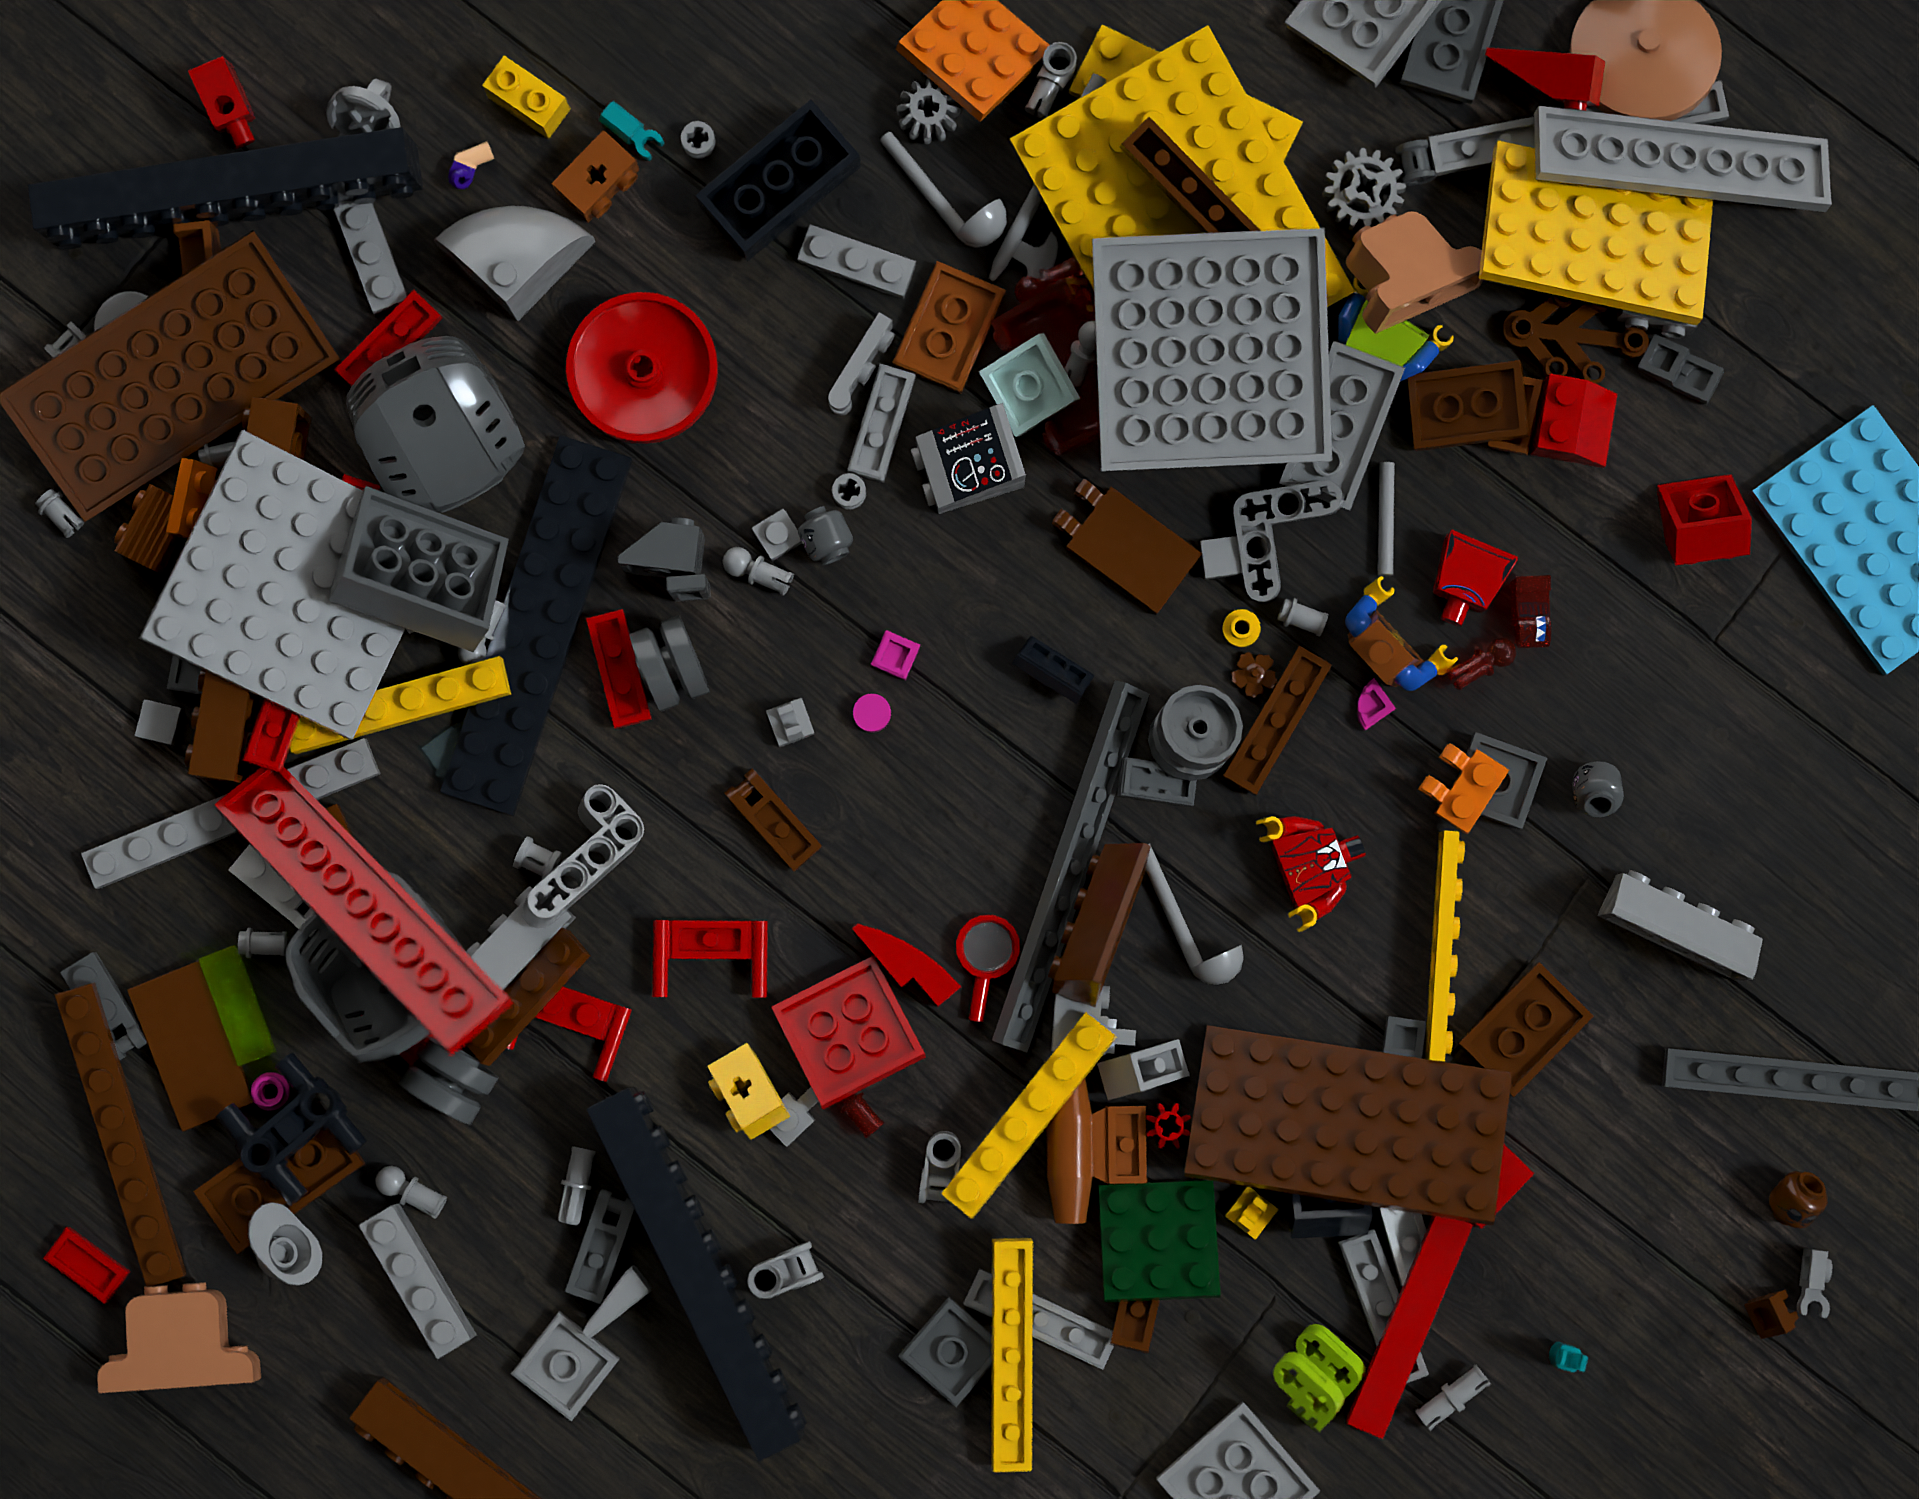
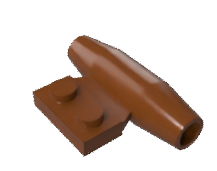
M1085 1078L1046 1126L1047 1182L1055 1223H1086L1093 1177L1107 1184L1147 1183L1146 1106H1105L1092 1113Z

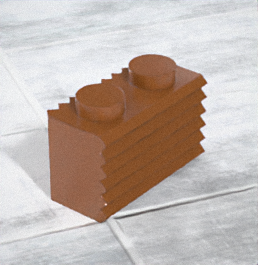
M149 484L146 491L140 490L132 504V510L135 511L129 524L123 523L116 533L114 543L118 545L115 552L162 575L182 539L179 536L166 532L173 495L152 484Z

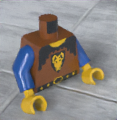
M1380 576L1365 587L1364 596L1361 597L1346 616L1345 625L1350 631L1348 634L1349 644L1387 685L1393 687L1399 685L1406 691H1413L1427 683L1437 674L1445 675L1458 658L1455 657L1451 660L1444 656L1443 652L1448 648L1447 645H1441L1428 661H1424L1377 610V606L1395 592L1393 587L1387 592L1383 590L1380 582L1384 577Z

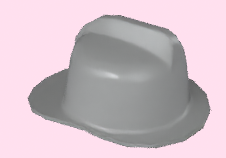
M272 1202L261 1205L253 1213L249 1222L248 1237L261 1270L266 1275L291 1285H302L310 1282L318 1274L322 1265V1250L319 1241L312 1232L282 1204Z

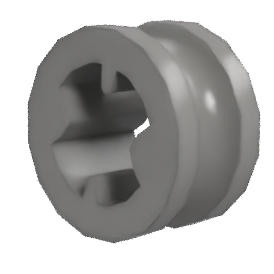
M691 122L682 130V146L689 156L704 158L713 151L715 146L714 133L705 122ZM697 131L702 132L703 138L709 137L708 141L702 142L701 148H694L693 142L688 144V138H694Z
M846 473L840 475L835 480L832 486V494L835 502L840 507L855 509L864 502L866 487L864 481L859 476ZM848 482H853L856 484L855 490L860 489L859 496H852L850 501L843 500V493L838 494L839 488L847 487Z

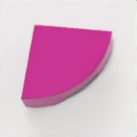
M1375 678L1366 684L1357 702V717L1363 731L1396 709Z

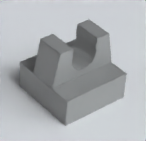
M802 698L766 710L779 747L815 735Z

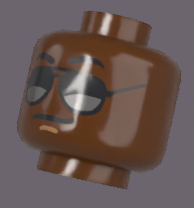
M1793 1171L1788 1173L1769 1195V1204L1774 1217L1781 1224L1792 1228L1802 1229L1808 1227L1828 1204L1824 1183L1810 1172Z

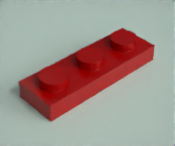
M413 290L334 370L352 386L360 375L375 362L410 343L422 340L443 318L427 301Z
M620 609L586 618L614 728L619 729L652 720L642 678L635 661L636 655L630 640V632L624 610Z

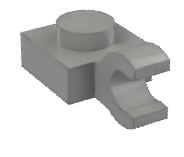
M811 1087L798 1100L790 1092L781 1099L791 1117L770 1130L786 1147L815 1121L808 1112L818 1102Z
M1803 1248L1799 1284L1802 1287V1292L1797 1302L1798 1314L1807 1315L1808 1304L1812 1301H1816L1819 1305V1317L1827 1318L1829 1314V1302L1821 1293V1290L1824 1291L1825 1282L1828 1283L1832 1275V1261L1828 1259V1252Z

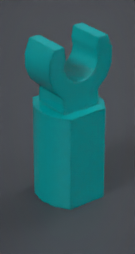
M612 101L599 117V122L628 145L633 143L637 153L643 160L650 161L652 159L651 154L644 149V144L647 141H654L661 147L664 144L659 133L653 130H644V124L615 101Z
M1558 1341L1552 1345L1549 1351L1551 1365L1570 1372H1575L1576 1370L1585 1372L1589 1357L1581 1354L1579 1348Z

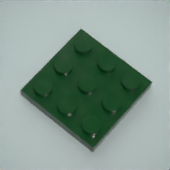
M1213 1181L1098 1185L1104 1302L1220 1298Z

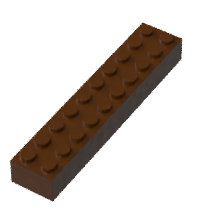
M252 397L251 407H246L244 410L243 429L305 461L312 417L296 403ZM201 669L198 678V691L202 692L200 707H195L192 714L191 727L196 731L193 745L189 744L186 750L185 766L189 767L188 774L197 778L239 785L252 775L253 764L244 762L243 758L264 698Z

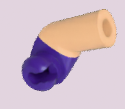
M488 142L471 147L455 155L448 176L452 186L461 190L466 189L473 180L477 165L494 159Z

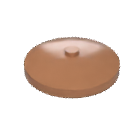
M1593 0L1580 15L1575 25L1569 48L1570 54L1596 55L1605 61L1599 106H1595L1605 114L1672 121L1686 115L1707 97L1717 78L1722 59L1721 40L1716 25L1708 12L1696 0Z

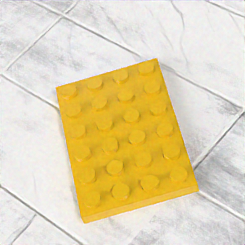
M1498 140L1493 148L1479 279L1698 326L1703 319L1713 199L1536 180L1535 148Z

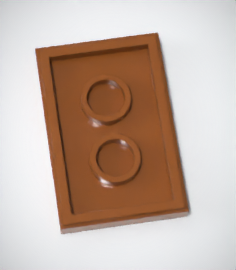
M937 261L892 365L962 394L1006 290Z

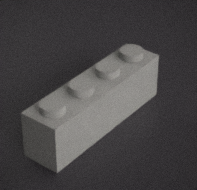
M531 886L526 888L515 900L514 903L518 907L509 917L502 914L489 927L488 931L492 935L482 945L476 942L466 951L470 958L503 991L562 927L566 929L576 918L569 910H566L546 928L538 929L528 925L523 919L522 907L533 889ZM550 894L543 904H536V909L539 911L543 908L548 909L554 899L553 896Z
M400 1203L388 1207L359 1225L437 1359L477 1335Z

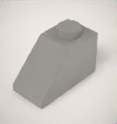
M1179 1039L1097 1063L1108 1100L1141 1092L1190 1076Z

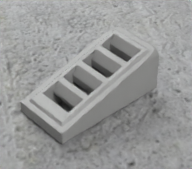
M635 1265L626 1270L586 1324L583 1334L587 1338L596 1335L651 1292L652 1287Z

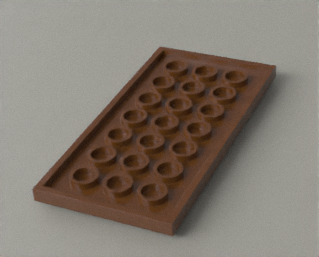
M252 230L1 390L0 404L83 521L86 522L177 464L182 458H186L203 447L204 444H208L242 422L245 408L251 407L252 397L276 400L340 358L256 232Z
M1207 1025L1184 1176L1493 1225L1512 1073Z

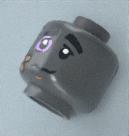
M822 506L804 515L806 522L799 527L798 535L810 560L821 561L822 565H828L850 553L848 548L853 543V536L840 511H826L825 507Z
M1594 761L1584 764L1574 773L1572 781L1573 797L1576 807L1583 814L1590 817H1605L1620 808L1624 798L1621 774L1614 765L1607 762Z

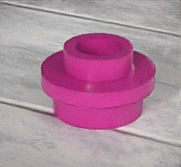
M274 1072L264 1073L253 1082L251 1096L259 1108L267 1111L277 1110L287 1103L290 1096V1086L282 1075ZM269 1084L275 1085L278 1090L276 1097L273 1099L268 1098L265 1094V1089Z

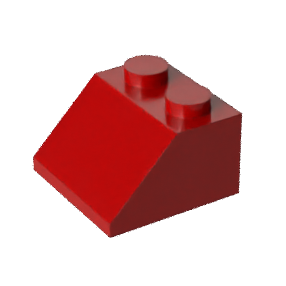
M1550 373L1544 380L1530 455L1605 468L1617 393L1585 379Z
M1731 474L1657 485L1665 543L1675 565L1695 564L1703 561L1731 559L1737 556L1750 555L1752 517Z

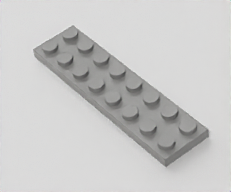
M1538 106L1534 113L1536 180L1826 212L1831 206L1828 139Z

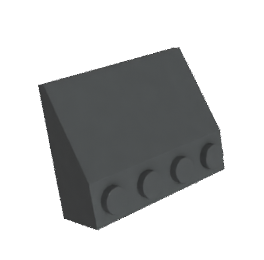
M365 486L336 569L329 601L474 652L490 627L509 539Z

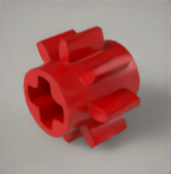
M1158 1103L1157 1109L1159 1114L1156 1117L1146 1115V1119L1153 1122V1129L1149 1130L1146 1136H1159V1148L1165 1145L1166 1140H1171L1172 1144L1179 1148L1180 1144L1177 1138L1181 1134L1190 1136L1191 1132L1184 1129L1183 1122L1188 1121L1191 1116L1183 1115L1180 1117L1177 1114L1179 1109L1178 1103L1172 1106L1171 1111H1165L1164 1106ZM1169 1115L1175 1116L1173 1123L1178 1125L1177 1132L1170 1131L1167 1136H1163V1128L1158 1126L1159 1120H1167Z

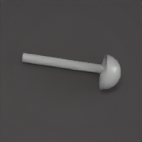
M890 131L882 136L879 140L958 239L968 246L977 248L989 245L1002 234L1007 222L1006 210L1001 199L989 203L965 223Z
M1151 847L1146 873L1189 968L1195 977L1204 983L1213 985L1228 983L1242 968L1244 959L1242 945L1203 962Z

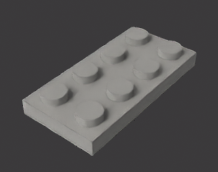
M1333 341L1329 352L1332 461L1287 463L1279 484L1292 486L1322 480L1331 481L1341 488L1344 495L1341 507L1351 510L1406 367ZM1327 487L1321 488V495L1314 496L1329 503L1336 499V494L1330 493ZM1309 489L1302 490V492L1308 494Z

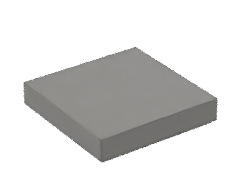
M559 1311L511 1374L572 1421L620 1358L595 1338H587L583 1334L581 1327Z

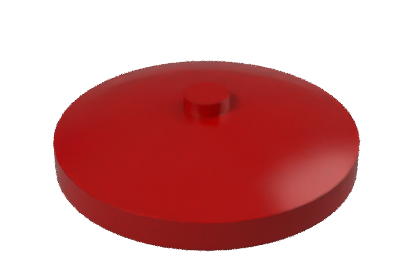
M634 292L619 295L605 301L583 319L576 329L568 348L566 375L573 400L584 417L594 427L617 440L636 444H648L664 441L679 435L702 416L715 392L718 378V360L710 333L704 323L691 309L665 295L650 292Z

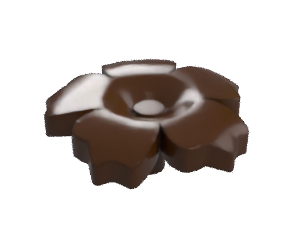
M1250 652L1241 654L1236 664L1241 670L1231 673V681L1238 688H1243L1246 685V696L1255 698L1264 692L1263 687L1273 689L1274 685L1278 682L1275 678V671H1267L1273 665L1274 660L1270 658V655L1263 656L1258 654L1254 660Z

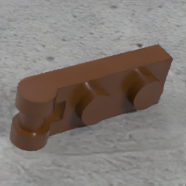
M751 768L744 774L746 778L735 788L731 786L724 794L795 872L823 846L757 772ZM757 790L763 797L751 807L745 799Z

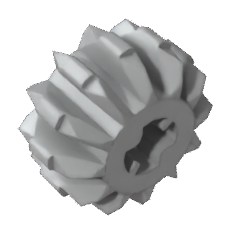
M927 79L926 88L923 89L918 82L914 81L911 84L914 94L903 91L901 93V100L905 104L897 106V114L903 116L899 122L901 129L911 128L909 135L912 140H915L920 133H923L925 144H930L931 134L934 133L940 141L945 140L944 129L949 131L956 129V123L953 118L960 116V108L953 106L956 101L948 94L945 95L946 92L939 86L937 89H934L932 80ZM924 106H933L932 117L924 116Z

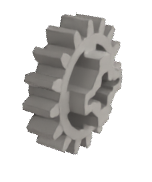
M1361 148L1357 158L1350 151L1346 152L1344 156L1345 164L1335 160L1332 168L1336 173H1327L1324 180L1332 185L1324 188L1323 196L1332 197V200L1327 204V210L1337 209L1339 213L1335 221L1338 223L1344 218L1348 219V229L1350 230L1355 227L1356 223H1361L1362 228L1370 226L1371 222H1374L1375 225L1381 224L1384 221L1383 216L1388 218L1391 215H1396L1397 212L1393 207H1401L1404 199L1397 194L1404 192L1406 184L1397 183L1396 181L1403 172L1401 169L1394 171L1390 169L1393 158L1390 157L1384 162L1379 160V150H1376L1372 157H1367L1365 148ZM1365 167L1374 169L1379 173L1366 170ZM1347 173V180L1350 186L1340 192L1341 179ZM1360 184L1363 188L1370 187L1372 189L1369 196L1365 192H1357ZM1388 188V200L1382 207L1379 194ZM1350 207L1361 209L1364 213L1357 212Z

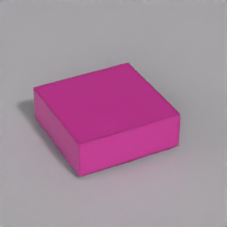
M886 630L871 666L906 681L921 645Z

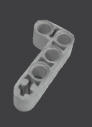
M600 784L590 787L579 804V818L594 835L536 885L526 898L522 907V916L531 927L540 929L551 925L632 853L644 833L642 820L609 786ZM593 800L600 801L606 807V812L599 813L594 811L589 802ZM616 828H626L632 834L633 839H621L616 833ZM593 851L599 852L605 858L606 863L596 864L592 862L588 853ZM561 877H573L578 883V888H567L561 882ZM551 894L554 899L548 909L537 910L535 905L543 904Z

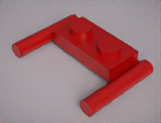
M653 920L652 997H668V959H752V998H767L768 921Z
M563 986L535 1018L605 1041L593 1078L607 1082L632 1010ZM518 1036L507 1047L508 1049H514Z

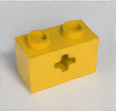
M505 55L482 85L489 99L548 139L570 111L567 100L563 95Z
M748 1043L707 1066L713 1076V1079L708 1081L719 1101L726 1099L731 1110L725 1114L736 1133L743 1130L752 1140L791 1117L757 1055ZM747 1089L749 1096L744 1098L742 1091Z

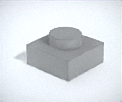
M784 508L752 527L753 532L771 561L776 560L802 544L798 530Z

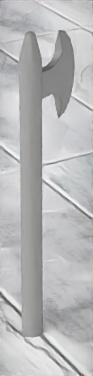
M1093 73L1081 97L1104 85L1106 79ZM1033 185L993 260L989 275L992 281L996 280L1004 271L1011 258L1020 261L1027 268V277L1021 287L1025 289L1039 285L1046 279L1057 258L1058 243L1056 236L1052 232L1049 234L1046 242L1040 247H1032L1021 241L1043 200L1035 185Z

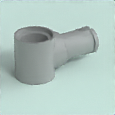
M1056 42L1049 45L1044 51L1043 63L1036 77L1038 83L1028 104L1025 106V110L1028 113L1034 115L1038 105H1040L1037 117L1041 119L1047 118L1058 91H1062L1066 83L1073 78L1077 58L1076 52L1069 44ZM1055 57H1062L1068 61L1069 66L1064 70H1056L1051 67L1049 62Z

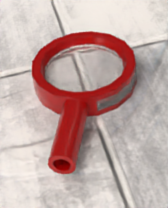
M980 915L969 920L960 930L956 940V953L962 967L975 976L968 1019L971 1021L984 1022L990 979H995L1008 973L1016 964L1020 953V939L1015 928L1006 919L995 915Z

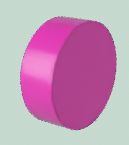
M878 694L864 695L854 705V720L858 727L866 732L881 731L888 725L891 719L890 705L885 698Z

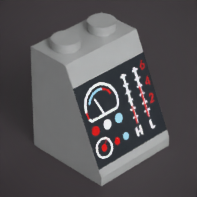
M1003 403L916 436L917 447L911 449L917 471L925 470L928 483L922 485L928 506L936 505L938 514L1018 490L1025 486L1026 474Z

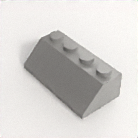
M1629 870L1628 875L1621 873L1615 876L1597 916L1734 981L1753 980L1763 938L1753 934L1754 927L1736 919H1733L1732 924L1718 918L1720 912L1702 903H1699L1697 907L1683 901L1685 898L1684 894L1672 888L1664 887L1662 891L1649 885L1650 878L1638 872Z

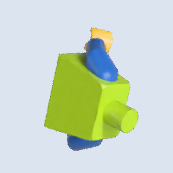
M1356 277L1352 284L1355 292L1348 295L1338 316V342L1406 367L1401 381L1423 372L1438 356L1439 351L1446 349L1454 340L1453 335L1446 342H1441L1437 338V332L1443 327L1442 325H1438L1427 334L1407 320L1375 334L1363 320V311L1369 303L1366 300L1368 291L1359 288V280Z

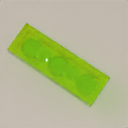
M233 945L199 958L237 1065L242 1066L276 1053L277 1051L241 954L238 953V946Z

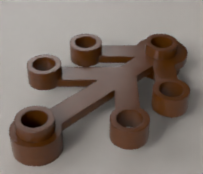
M1553 294L1532 312L1525 310L1512 312L1505 319L1502 327L1505 340L1514 347H1526L1542 366L1545 377L1551 373L1549 370L1550 364H1558L1562 369V376L1567 374L1568 365L1564 359L1553 357L1540 339L1555 341L1581 373V379L1591 381L1597 385L1604 379L1605 369L1602 364L1592 362L1578 344L1617 348L1619 354L1629 360L1642 356L1649 346L1647 334L1637 327L1627 328L1622 333L1579 328L1595 314L1603 313L1610 308L1609 306H1598L1595 303L1586 302L1558 325L1543 324L1542 322L1558 308H1567L1575 300L1570 298L1569 301L1562 302L1558 299L1557 295ZM1519 322L1525 323L1529 329L1528 333H1518L1516 324ZM1628 337H1638L1640 346L1637 348L1631 347L1628 343ZM1588 368H1594L1598 371L1599 378L1597 380L1588 378Z

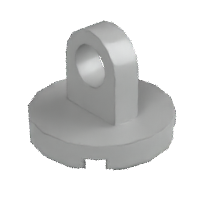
M375 78L367 89L357 86L339 89L334 93L326 108L327 120L331 128L333 129L334 126L340 132L339 137L399 128V117L388 103L391 85Z

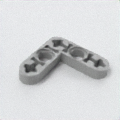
M1322 480L1241 495L1236 500L1233 514L1244 584L1247 594L1252 599L1259 602L1271 601L1278 595L1281 588L1272 525L1336 513L1341 508L1344 497L1341 488L1337 484ZM1327 487L1330 493L1336 494V499L1330 501L1329 508H1324V505L1319 502L1311 503L1312 512L1305 513L1306 500L1302 490L1309 489V497L1321 495V488ZM1287 493L1294 494L1299 500L1297 511L1291 515L1282 514L1278 508L1280 497ZM1272 496L1271 509L1275 518L1268 519V511L1256 513L1254 521H1250L1248 516L1241 514V509L1247 507V501L1252 500L1256 506L1268 505L1265 497ZM1254 537L1263 538L1268 545L1266 554L1259 559L1252 558L1247 552V544ZM1270 561L1271 569L1263 568L1265 579L1273 581V587L1267 588V595L1262 596L1260 590L1253 589V583L1259 581L1258 570L1255 569L1250 572L1249 564L1262 565Z

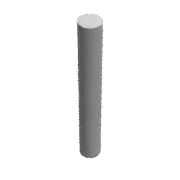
M1393 462L1379 463V576L1393 575L1395 463Z

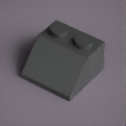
M675 517L672 518L671 523L661 522L622 552L618 557V564L626 574L660 578L700 575L705 536L701 528L694 525V520Z

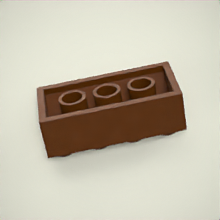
M1145 843L1105 844L1100 856L1093 854L1086 876L1092 877L1088 890L1080 889L1074 905V910L1079 911L1075 924L1068 921L1061 940L1062 944L1067 945L1063 957L1055 956L1049 971L1048 978L1054 979L1052 993L1096 1007L1143 880L1151 845Z

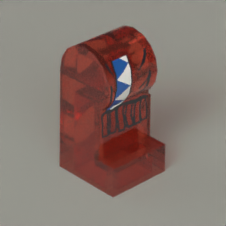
M1551 575L1515 577L1510 583L1512 617L1517 648L1549 647L1551 641L1549 602Z

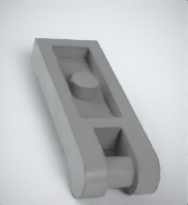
M880 312L828 395L830 409L836 415H845L851 410V394L859 382L864 385L868 381L875 368V365L871 363L878 351L884 353L895 336L891 332L893 328L892 320Z

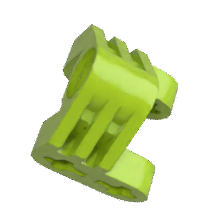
M1311 1324L1298 1337L1296 1341L1297 1352L1285 1354L1276 1364L1273 1376L1279 1387L1292 1398L1286 1406L1316 1433L1320 1432L1336 1415L1343 1405L1344 1399L1358 1386L1365 1376L1366 1368L1363 1361L1323 1325ZM1314 1340L1320 1344L1317 1348L1311 1344ZM1346 1367L1349 1372L1344 1374L1340 1369ZM1293 1368L1298 1374L1293 1376L1288 1371Z

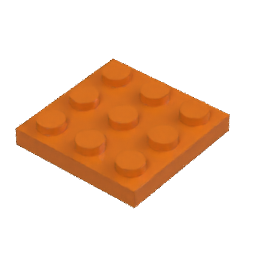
M942 0L898 42L895 50L981 122L1043 61L1044 51L1049 44L998 0Z

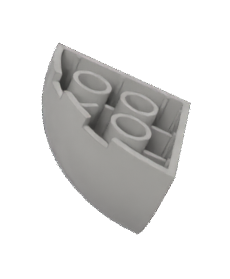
M502 206L479 211L455 222L434 239L440 249L517 321L596 242L592 235L571 220L550 211L528 206Z

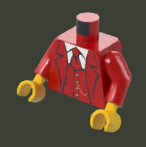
M1271 816L1257 820L1256 825L1264 824L1267 827V836L1260 837L1259 840L1260 842L1270 841V847L1294 907V910L1290 911L1288 916L1290 918L1296 914L1302 918V926L1296 929L1298 932H1302L1313 926L1318 919L1330 913L1346 893V881L1351 878L1347 863L1366 856L1361 839L1358 835L1338 842L1333 828L1325 829L1320 821L1297 816L1284 818Z

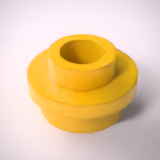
M1238 609L1228 614L1222 626L1225 639L1236 647H1247L1253 644L1259 637L1261 629L1257 616L1245 609ZM1239 621L1247 623L1249 627L1248 633L1238 634L1235 630V624Z

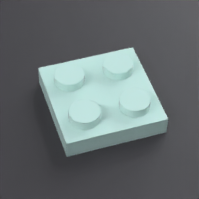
M1044 333L1034 336L979 371L997 404L1003 403L1015 437L1023 435L1081 399Z

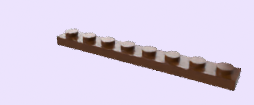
M94 982L55 994L146 1286H155L184 1277L187 1274L96 984Z

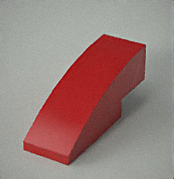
M857 924L852 928L901 987H904L914 978L938 1007L961 988L957 981L943 967L924 952L904 940L861 924Z

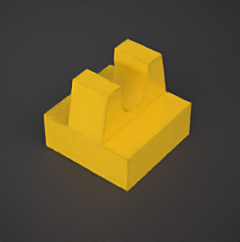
M1246 1186L1224 1216L1256 1240L1279 1209L1251 1187Z

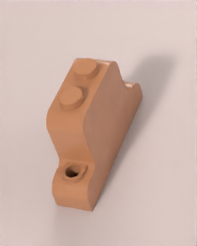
M1407 212L1400 216L1394 214L1374 227L1369 225L1363 227L1354 235L1352 241L1355 245L1346 258L1348 269L1368 291L1366 300L1369 303L1365 307L1362 316L1365 323L1375 334L1479 288L1484 280L1479 279L1482 250L1472 246L1458 250L1452 248L1427 218L1417 212Z
M206 1282L183 1284V1291L168 1292V1285L144 1287V1295L133 1298L126 1307L127 1354L110 1355L109 1362L100 1368L98 1372V1393L251 1383L261 1379L260 1359L255 1352L248 1350V1346H229L226 1299L218 1290L206 1289Z

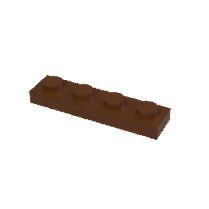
M1301 646L1297 648L1225 771L1223 778L1252 795H1257L1332 664Z
M562 927L504 990L513 1005L466 1043L481 1064L490 1066L591 956L570 930Z

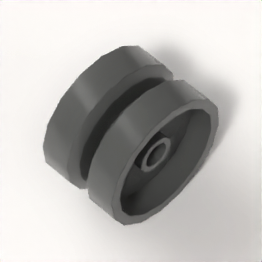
M679 615L661 622L660 631L666 645L661 648L654 632L647 627L629 634L637 657L635 661L647 690L651 691L660 712L679 705L680 697L674 682L678 679L686 695L691 699L710 693L703 670Z
M1204 685L1184 687L1171 695L1150 725L1148 742L1151 754L1161 769L1175 778L1188 781L1206 779L1217 772L1233 754L1241 741L1243 724L1238 708L1227 695L1218 689Z
M427 1035L416 1054L424 1064L433 1069V1072L418 1065H409L398 1083L432 1107L456 1120L471 1125L481 1106L464 1089L466 1088L479 1095H489L499 1077L481 1065L477 1059L460 1049L451 1056L433 1037Z

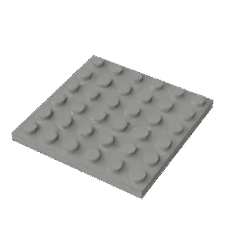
M1324 228L1092 238L1101 471L1332 461Z
M242 430L139 639L348 740H353L405 630L404 627L329 601L336 569L363 491Z

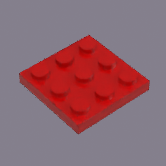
M874 955L771 1007L822 1109L926 1058Z

